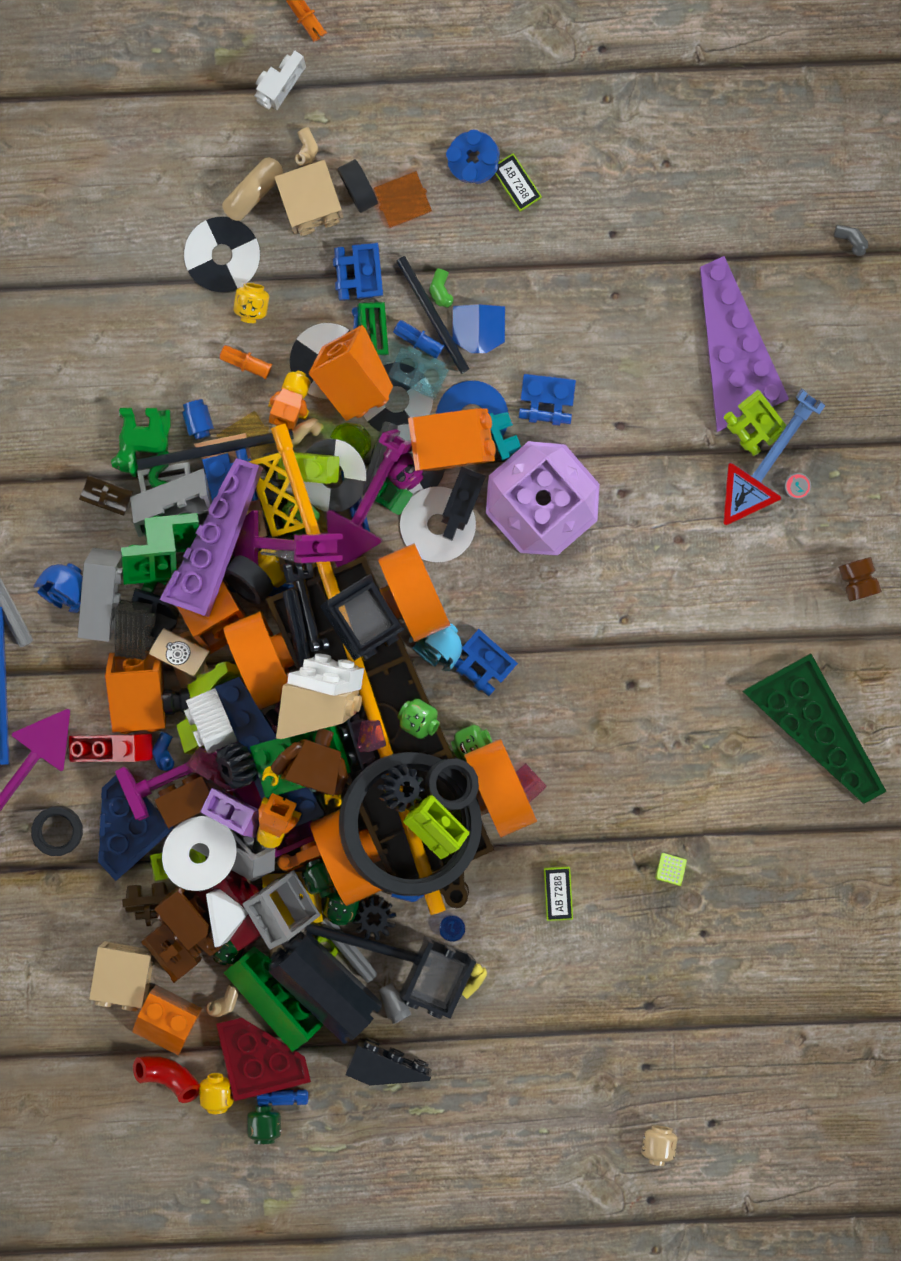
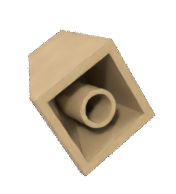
M287 683L284 684L276 738L284 739L344 723L360 710L362 696L358 695L359 690L333 696Z

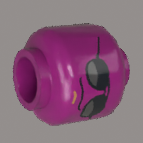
M408 452L400 455L398 461L394 462L387 478L397 488L411 490L421 482L424 476L422 475L423 471H415L413 455Z

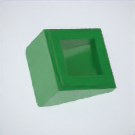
M386 478L375 501L393 513L400 515L413 493L407 489L397 488Z

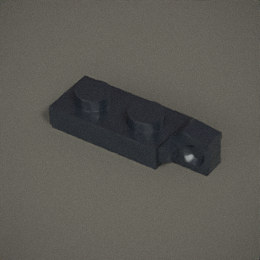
M461 467L442 515L443 519L441 522L447 524L442 536L443 538L452 541L457 529L464 530L486 478L485 475Z

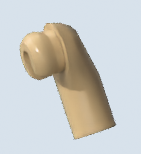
M309 127L297 132L303 146L299 154H296L295 161L299 166L303 167L312 164L318 152L317 143Z
M316 418L299 423L293 431L294 439H291L293 448H296L309 432L313 436H318L324 429L323 424L319 423V420Z
M228 984L223 998L207 1004V1013L213 1017H220L232 1012L240 991L234 985Z

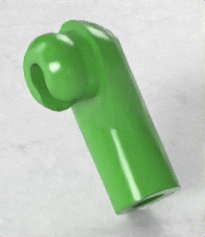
M437 268L429 291L438 306L447 308L453 303V296L448 294L444 286L449 272Z

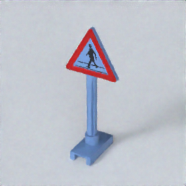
M801 388L796 396L800 403L794 410L795 415L754 474L749 475L731 462L728 464L724 525H729L781 500V496L765 486L762 480L804 420L807 421L812 412L820 414L825 407L822 401L818 400L817 402L810 395L807 396L808 393L803 388Z

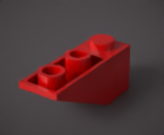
M152 734L69 736L70 762H137L153 760Z

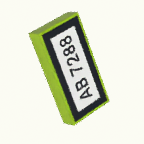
M514 153L498 163L499 166L495 175L519 212H522L542 198Z
M570 866L544 868L547 921L573 920Z

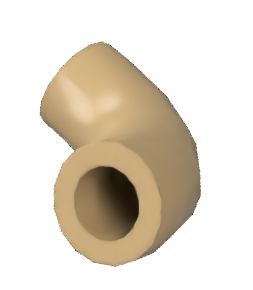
M270 157L261 160L224 200L222 207L225 214L236 221L244 219L276 184L275 176L283 174L280 163Z

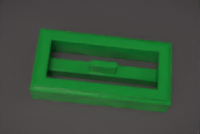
M385 302L357 304L359 326L363 325L367 331L365 309H368L370 339L378 355H389ZM374 308H378L381 341V349L377 350Z

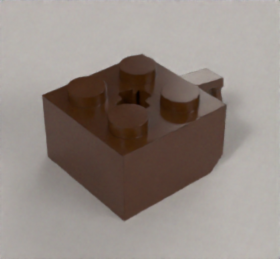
M196 772L182 780L184 785L177 788L174 783L158 792L160 797L154 801L168 828L200 813L212 788L223 791L228 787L225 784V780L221 778L220 772L209 776L207 774L200 776Z
M177 886L154 909L160 922L172 930L175 940L181 946H185L187 950L197 944L211 956L222 948L223 945L219 947L214 946L209 910L195 891Z
M164 924L158 926L141 941L143 946H146L171 977L173 983L193 969L202 959L200 955L202 950L197 944L187 950L185 946H181L175 940L172 930Z

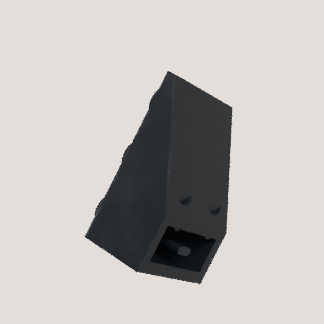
M366 1037L365 1040L359 1038L345 1074L348 1077L372 1086L430 1081L432 1069L428 1068L429 1064L421 1059L414 1058L413 1061L404 1057L402 1051L392 1047L388 1051L379 1047L380 1042Z

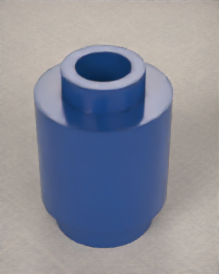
M203 399L183 404L184 411L182 414L188 435L195 436V440L211 436L210 431L214 429L208 406L204 405Z

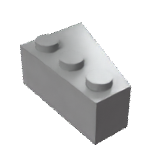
M204 469L130 497L133 524L138 537L145 536L144 518L156 515L171 516L180 513H197L199 526L203 525L209 514L208 509L213 502Z
M92 548L84 562L78 638L109 642L113 633L117 634L119 618H115L116 609L120 607L121 593L118 592L119 584L122 583L123 578L121 551Z
M230 829L235 838L237 850L232 871L252 882L274 871L275 848H266L258 842L257 838L243 836ZM197 843L191 847L209 857L207 845Z

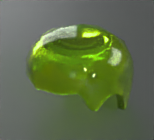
M345 422L337 425L330 435L331 439L341 440L351 445L362 459L365 458L371 449L370 434L361 424Z

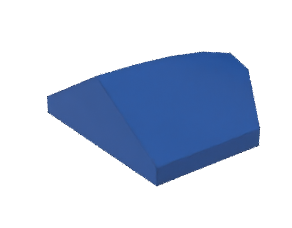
M480 304L453 306V340L455 344L469 353H488L505 343V306Z

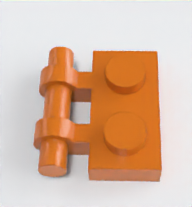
M311 842L301 846V852L296 853L292 857L287 854L281 855L278 859V866L286 872H291L305 867V864L322 857L317 844Z

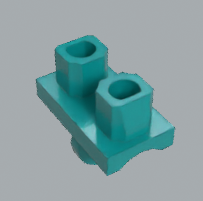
M508 412L497 415L490 413L492 419L491 437L496 444L501 460L504 461L509 459L511 454L517 452L521 445L517 435L503 440L500 430L513 426Z

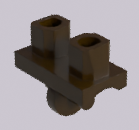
M88 475L79 500L125 516L133 491Z
M165 882L151 884L152 896L143 897L141 885L127 886L126 899H122V905L126 913L135 912V920L145 919L146 926H152L153 918H158L157 912L154 909L168 894Z

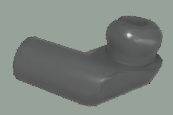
M836 225L834 237L849 240L853 245L852 253L857 256H863L866 253V249H868V241L862 232L857 228Z

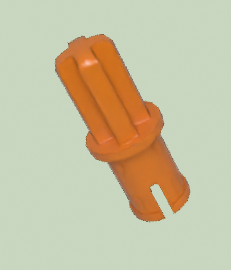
M286 0L298 18L297 23L303 25L313 42L321 39L319 35L323 37L327 34V31L324 30L314 15L315 10H311L305 0Z
M225 345L220 353L221 360L241 368L242 372L246 370L263 377V379H267L272 368L271 363L269 364L251 356L252 353L248 352L246 354L228 345Z

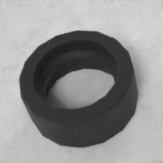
M356 159L338 168L339 175L360 213L378 204L376 195Z
M241 555L236 556L228 564L224 574V579L229 586L242 598L255 605L261 604L274 588L266 572L255 562Z
M457 758L445 759L434 764L427 772L424 781L427 797L433 795L448 811L459 810L470 805L475 799L479 788L478 776L474 768L466 761ZM446 769L459 770L467 782L464 795L454 801L444 799L439 795L436 788L438 776Z
M52 806L41 811L34 819L31 827V837L35 846L42 853L49 856H63L70 853L80 844L83 836V825L79 816L72 809L64 806ZM52 816H62L72 826L71 839L63 846L49 845L42 836L43 824Z

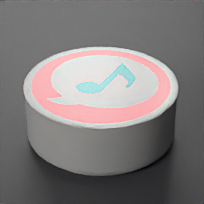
M802 473L790 475L784 483L785 493L792 499L805 498L811 490L810 479Z

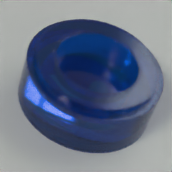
M448 915L441 920L439 932L447 941H458L465 933V923L457 915Z

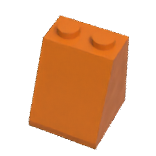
M363 325L322 346L308 373L345 421L354 417L360 418L375 406L377 408L383 406L389 400L388 396L393 388L388 374Z
M476 408L408 418L415 471L443 470L495 461L494 454L496 448L491 437L492 419L488 409Z
M224 578L209 617L177 606L193 637L201 647L210 651L209 655L228 644L223 627L247 617Z
M150 650L109 653L105 679L112 732L123 734L132 733L137 730L155 732L165 728L167 716H165L163 705V690H165L163 662L150 655Z
M156 985L141 1008L132 1032L179 1056L203 1008Z

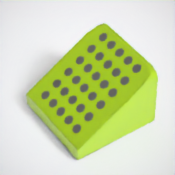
M661 853L655 879L681 886L687 859Z

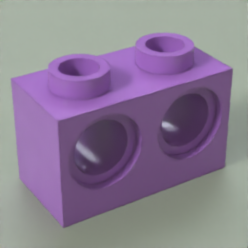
M212 788L201 813L243 836L257 838V831L260 825L258 809L225 791Z

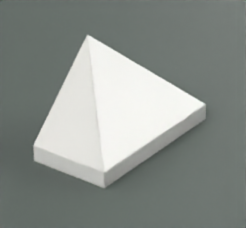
M216 889L207 893L206 897L214 946L219 947L231 939L248 915V912L221 889Z

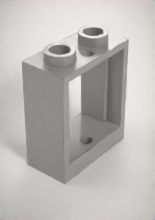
M294 870L275 879L243 903L269 950L290 940L320 916ZM275 890L278 891L295 920L289 927L270 897V894Z

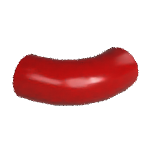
M161 1056L137 1057L134 1060L133 1073L138 1083L154 1082L162 1084L169 1088L181 1103L191 1102L199 1096L200 1084L187 1068L176 1061Z

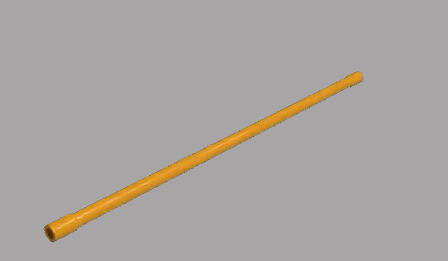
M287 425L275 426L271 428L277 450L281 455L306 534H321L293 451V444ZM330 561L316 562L329 600L340 593ZM343 605L339 610L352 629L345 606ZM344 646L348 660L353 661L354 665L364 668L359 695L362 696V704L369 725L372 726L371 731L380 758L391 755L393 752L362 658L360 657L354 661ZM400 786V792H402L403 786ZM405 809L404 812L398 813L419 877L424 878L433 873L422 840L403 822L410 810ZM440 890L424 895L430 915L446 910Z

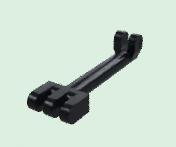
M294 562V573L290 563L284 564L283 570L286 583L296 582L311 652L329 648L327 638H319L306 579L315 577L312 563H303V571L301 563Z

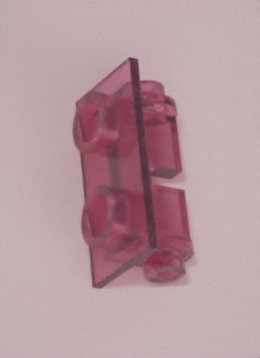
M201 746L198 747L186 763V766L191 768V772H196L208 780H213L215 784L224 788L226 792L231 791L234 793L237 789L233 790L230 786H227L225 780L221 778V773L217 769V755L207 753L206 749Z

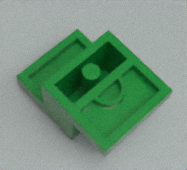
M180 513L171 516L156 515L144 518L146 545L121 547L124 585L170 580L176 570V553L185 552L187 548H190L197 536L196 531L199 527L198 514Z
M337 725L323 728L334 732L329 748L341 752L347 774L350 773L351 770ZM318 730L284 739H273L250 746L266 798L270 797L272 793L278 795L305 788L304 786L281 779V775H279L277 785L272 786L274 777L267 776L263 781L262 776L264 769L271 766L279 754L294 742H300L301 739L314 742Z

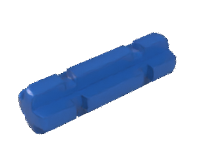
M278 1090L257 1096L259 1106H268L269 1103H272V1106L293 1105L294 1103L306 1105L309 1100L307 1090H297V1092H293V1090Z

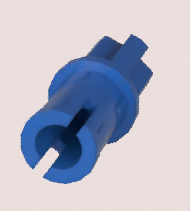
M403 320L397 323L393 331L394 334L414 345V349L417 347L434 357V359H437L445 346L424 334V330L421 332Z

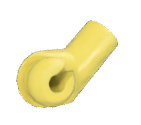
M475 964L471 977L468 979L462 992L466 999L485 980L487 976L485 967L482 968L480 964Z

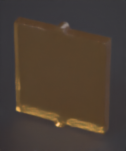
M417 171L374 187L380 203L379 210L383 211L389 228L432 212L426 197L427 190L423 188Z

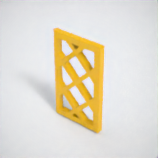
M280 453L249 461L256 465L263 463L270 468L265 480L259 478L256 489L272 537L305 528L303 523L294 519L298 506L295 497L285 492L290 482L286 471L277 466L281 458ZM274 470L287 477L281 489L269 483ZM266 487L279 494L273 506L268 503L265 494ZM283 497L295 504L290 516L277 509ZM274 514L287 520L284 528L277 530L273 519Z

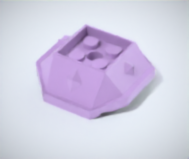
M528 441L489 475L486 514L519 553L559 555L597 522L600 484L566 445ZM546 491L549 493L551 500L548 505L542 506L536 502V494L538 492Z

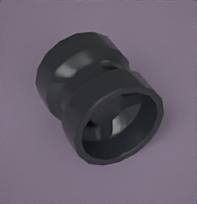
M181 688L179 692L172 689L163 690L165 716L174 715L180 710L185 714L184 710L189 709L186 700L191 698L188 688Z

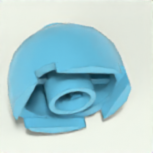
M451 623L450 627L416 641L413 647L415 652L435 667L438 663L443 665L442 671H450L462 652V643L457 635L458 630ZM412 636L409 638L410 643L413 641Z

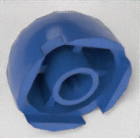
M70 563L67 566L56 564L46 568L34 584V588L39 587L37 593L60 609L62 604L70 607L68 612L78 613L80 611L83 581L80 568Z

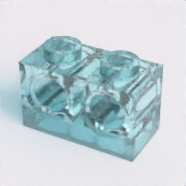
M408 346L407 350L401 347L388 374L389 379L436 401L449 373V370L445 368L446 363L433 357L429 361L421 357L422 352ZM406 359H410L415 363V369L410 373H405L400 369L401 362ZM433 370L438 373L439 380L435 384L425 382L424 375L427 371Z

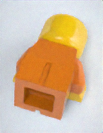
M289 372L282 384V390L277 391L270 398L268 407L272 409L269 415V423L277 426L286 424L288 429L294 431L298 418L307 419L309 410L304 398L308 393L311 382L304 372Z
M274 793L271 794L269 799L265 797L262 799L258 809L260 825L257 831V840L262 846L275 848L282 843L285 833L294 828L301 817V813L295 811L297 803L287 799L284 801L283 797Z

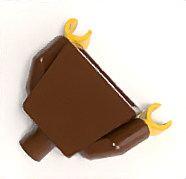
M319 729L314 742L301 739L300 742H294L279 754L271 766L264 769L262 780L264 781L267 776H273L274 779L271 785L276 786L279 775H281V779L324 793L326 805H328V801L331 798H336V806H340V795L343 793L347 783L348 774L345 761L341 757V752L329 748L334 732Z

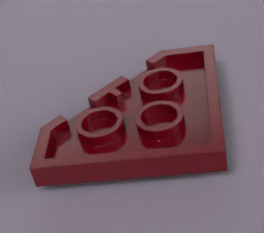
M238 1018L216 1024L234 1101L311 1082L305 1056L295 1050L292 1052L286 1044L247 1020Z

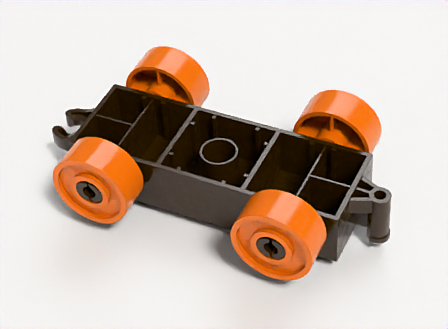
M415 543L378 559L388 585L382 588L379 587L365 556L340 567L337 566L335 561H330L340 592L371 574L373 582L397 620L403 617L414 642L451 626ZM278 550V558L282 569L284 564L290 563L294 573V551ZM315 562L312 564L315 577L306 579L319 638H327L329 648L311 652L306 630L311 658L315 657V654H326L337 662L338 660H348L341 639L320 607L328 600ZM292 582L293 585H294V587H292V588H290V589H288V590H291V589H296V590H297L296 582ZM284 591L266 599L280 633L273 635L261 611L223 627L237 667L259 710L281 701L283 685L288 682L289 667L295 665L297 670L300 671L297 665L283 596ZM366 592L344 605L352 630L361 645L388 629ZM398 633L399 640L388 647L382 643L376 647L378 653L365 661L362 658L393 754L416 752L432 755L442 760L455 759L440 724L433 735L428 734L423 739L416 738L400 727L398 714L407 701L411 702L415 699H420L430 706L432 705L400 633ZM361 703L360 710L355 715L359 714L360 719H364L368 733L364 743H371L376 759L374 760L375 762L381 758L372 731L368 732L370 725ZM501 739L464 755L467 763L474 768L478 776L479 788L476 797L480 806L481 816L490 814L501 838L537 822ZM342 741V744H343V747H344V750H345V753H346L347 750H346V747H345V743H344V741ZM350 767L351 772L348 773L347 780L348 786L351 785L353 780L363 770L353 772L352 767ZM415 769L417 771L416 777L424 779L419 784V787L425 789L424 781L427 772ZM380 778L368 790L359 809L367 827L361 831L358 827L361 844L374 864L382 861L388 874L402 879H420L399 813L395 808L388 809L386 807L387 801L379 799L384 791L379 790L377 787L385 783ZM437 778L436 788L439 795L449 801L456 800L448 786ZM425 791L418 795L421 800L427 798ZM460 809L449 810V812L462 824V816ZM340 810L311 822L310 827L334 886L344 904L348 906L382 890L366 881L349 862L340 839ZM483 821L480 842L473 860L495 851ZM422 841L432 873L434 874L449 862L454 853L440 859ZM464 872L452 883L439 889L445 898V902L451 908H461L468 901L469 887L464 882Z

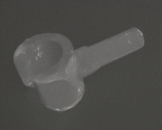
M263 548L261 550V555L277 556L294 561V551Z

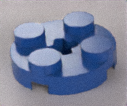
M475 129L464 132L456 137L446 152L450 171L458 180L464 183H484L494 176L499 166L500 150L497 144L489 135ZM471 152L480 153L477 156L479 159L477 163L473 161L468 163L467 160Z

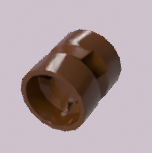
M872 557L839 566L842 580L849 582L846 587L849 602L882 592L877 578L872 577V574L876 571Z

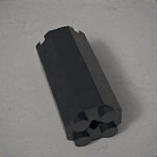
M307 930L304 932L300 931L288 940L290 944L286 948L282 949L280 947L271 955V962L268 965L269 973L343 1044H346L348 1037L351 1040L355 1039L372 1022L374 1018L370 1014L373 1010L378 1013L382 1007V1002Z

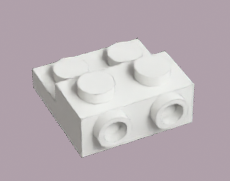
M296 51L291 56L288 54L285 56L279 66L282 69L281 72L270 67L268 72L263 71L256 81V85H258L256 88L257 92L254 95L257 98L256 101L268 110L271 107L278 110L306 68L304 56Z
M315 654L313 658L304 659L303 667L300 668V671L289 673L287 684L333 696L361 689L364 668L354 665V662L350 660H338L337 662L331 659L329 655Z

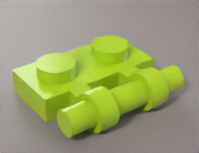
M759 390L755 391L738 405V408L743 413L741 416L736 417L732 412L724 415V420L728 423L727 428L732 434H736L739 437L741 446L745 450H749L753 456L761 451V448L757 445L759 442L764 440L769 446L772 445L787 426ZM750 423L756 429L752 434H749L745 429Z

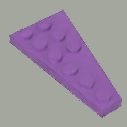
M725 256L700 267L716 432L727 428L728 423L724 420L726 413L732 412L736 417L743 414L738 405L757 390L764 395L772 407L789 400Z

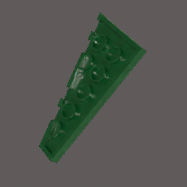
M811 653L742 690L751 701L862 804L887 792Z

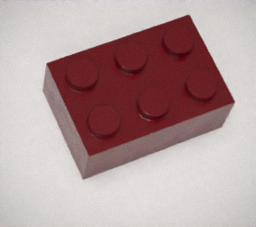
M232 870L217 885L209 889L195 891L207 909L206 894L216 889H221L243 908H245L243 903L259 892L254 885H250L245 877ZM249 914L230 939L238 951L262 937Z

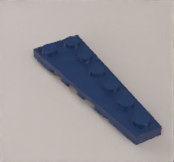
M241 676L215 687L237 741L243 744V746L248 747L249 753L252 754L250 746L277 739L272 725L255 704ZM257 772L254 782L261 799H263L265 794ZM305 787L278 794V796L283 797L284 801L287 799L297 803L295 811L300 812L301 817L295 827L326 814L310 788Z

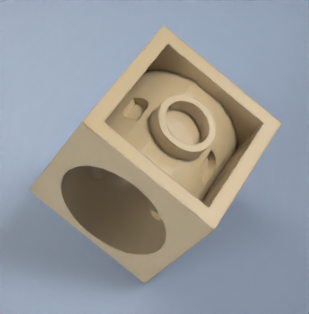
M325 160L275 176L294 234L299 233L300 236H305L315 232V227L324 225L325 228L332 227L340 223L339 219L344 218Z
M104 941L97 950L89 1000L96 1001L95 1005L111 1007V1004L122 1005L121 1009L127 1011H137L138 1008H142L149 995L155 957L147 948Z

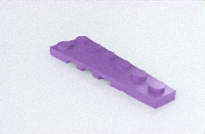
M238 458L235 459L219 489L217 497L214 498L208 509L209 514L203 525L198 527L196 531L197 536L191 547L185 551L183 555L185 558L178 571L175 570L161 595V601L206 617L210 616L263 467Z

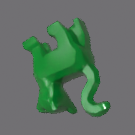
M120 408L119 416L123 418V427L119 435L120 450L111 460L112 467L121 472L130 473L132 477H136L138 467L136 452H147L157 455L169 453L170 410L158 411L157 408H146L145 415L149 418V425L147 427L136 426L132 408ZM169 464L150 468L148 481L153 488L167 483V481L160 480L158 475Z

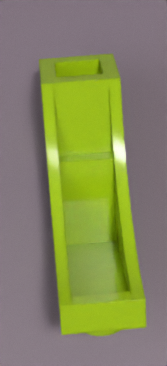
M221 662L212 671L197 676L195 681L187 685L190 697L193 698L214 689L218 685L240 677L241 673L237 665L230 662ZM187 717L184 721L177 724L184 753L198 756L206 754L205 746L199 747L193 732L198 730L196 724L190 725Z

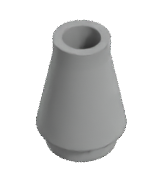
M392 983L378 990L383 1001L387 1019H391L393 1024L412 1015L409 1010L411 1007L404 1004V1000Z

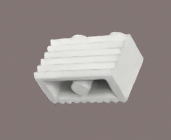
M215 688L186 700L189 709L184 710L189 724H196L198 730L193 732L199 747L204 745L207 753H211L237 742Z

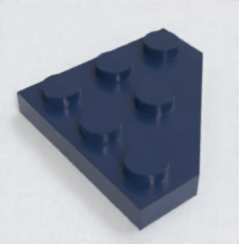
M115 775L101 790L102 804L98 862L117 881L175 827H167L159 809L147 796L143 797L150 817L141 821L139 819L136 820L117 775Z

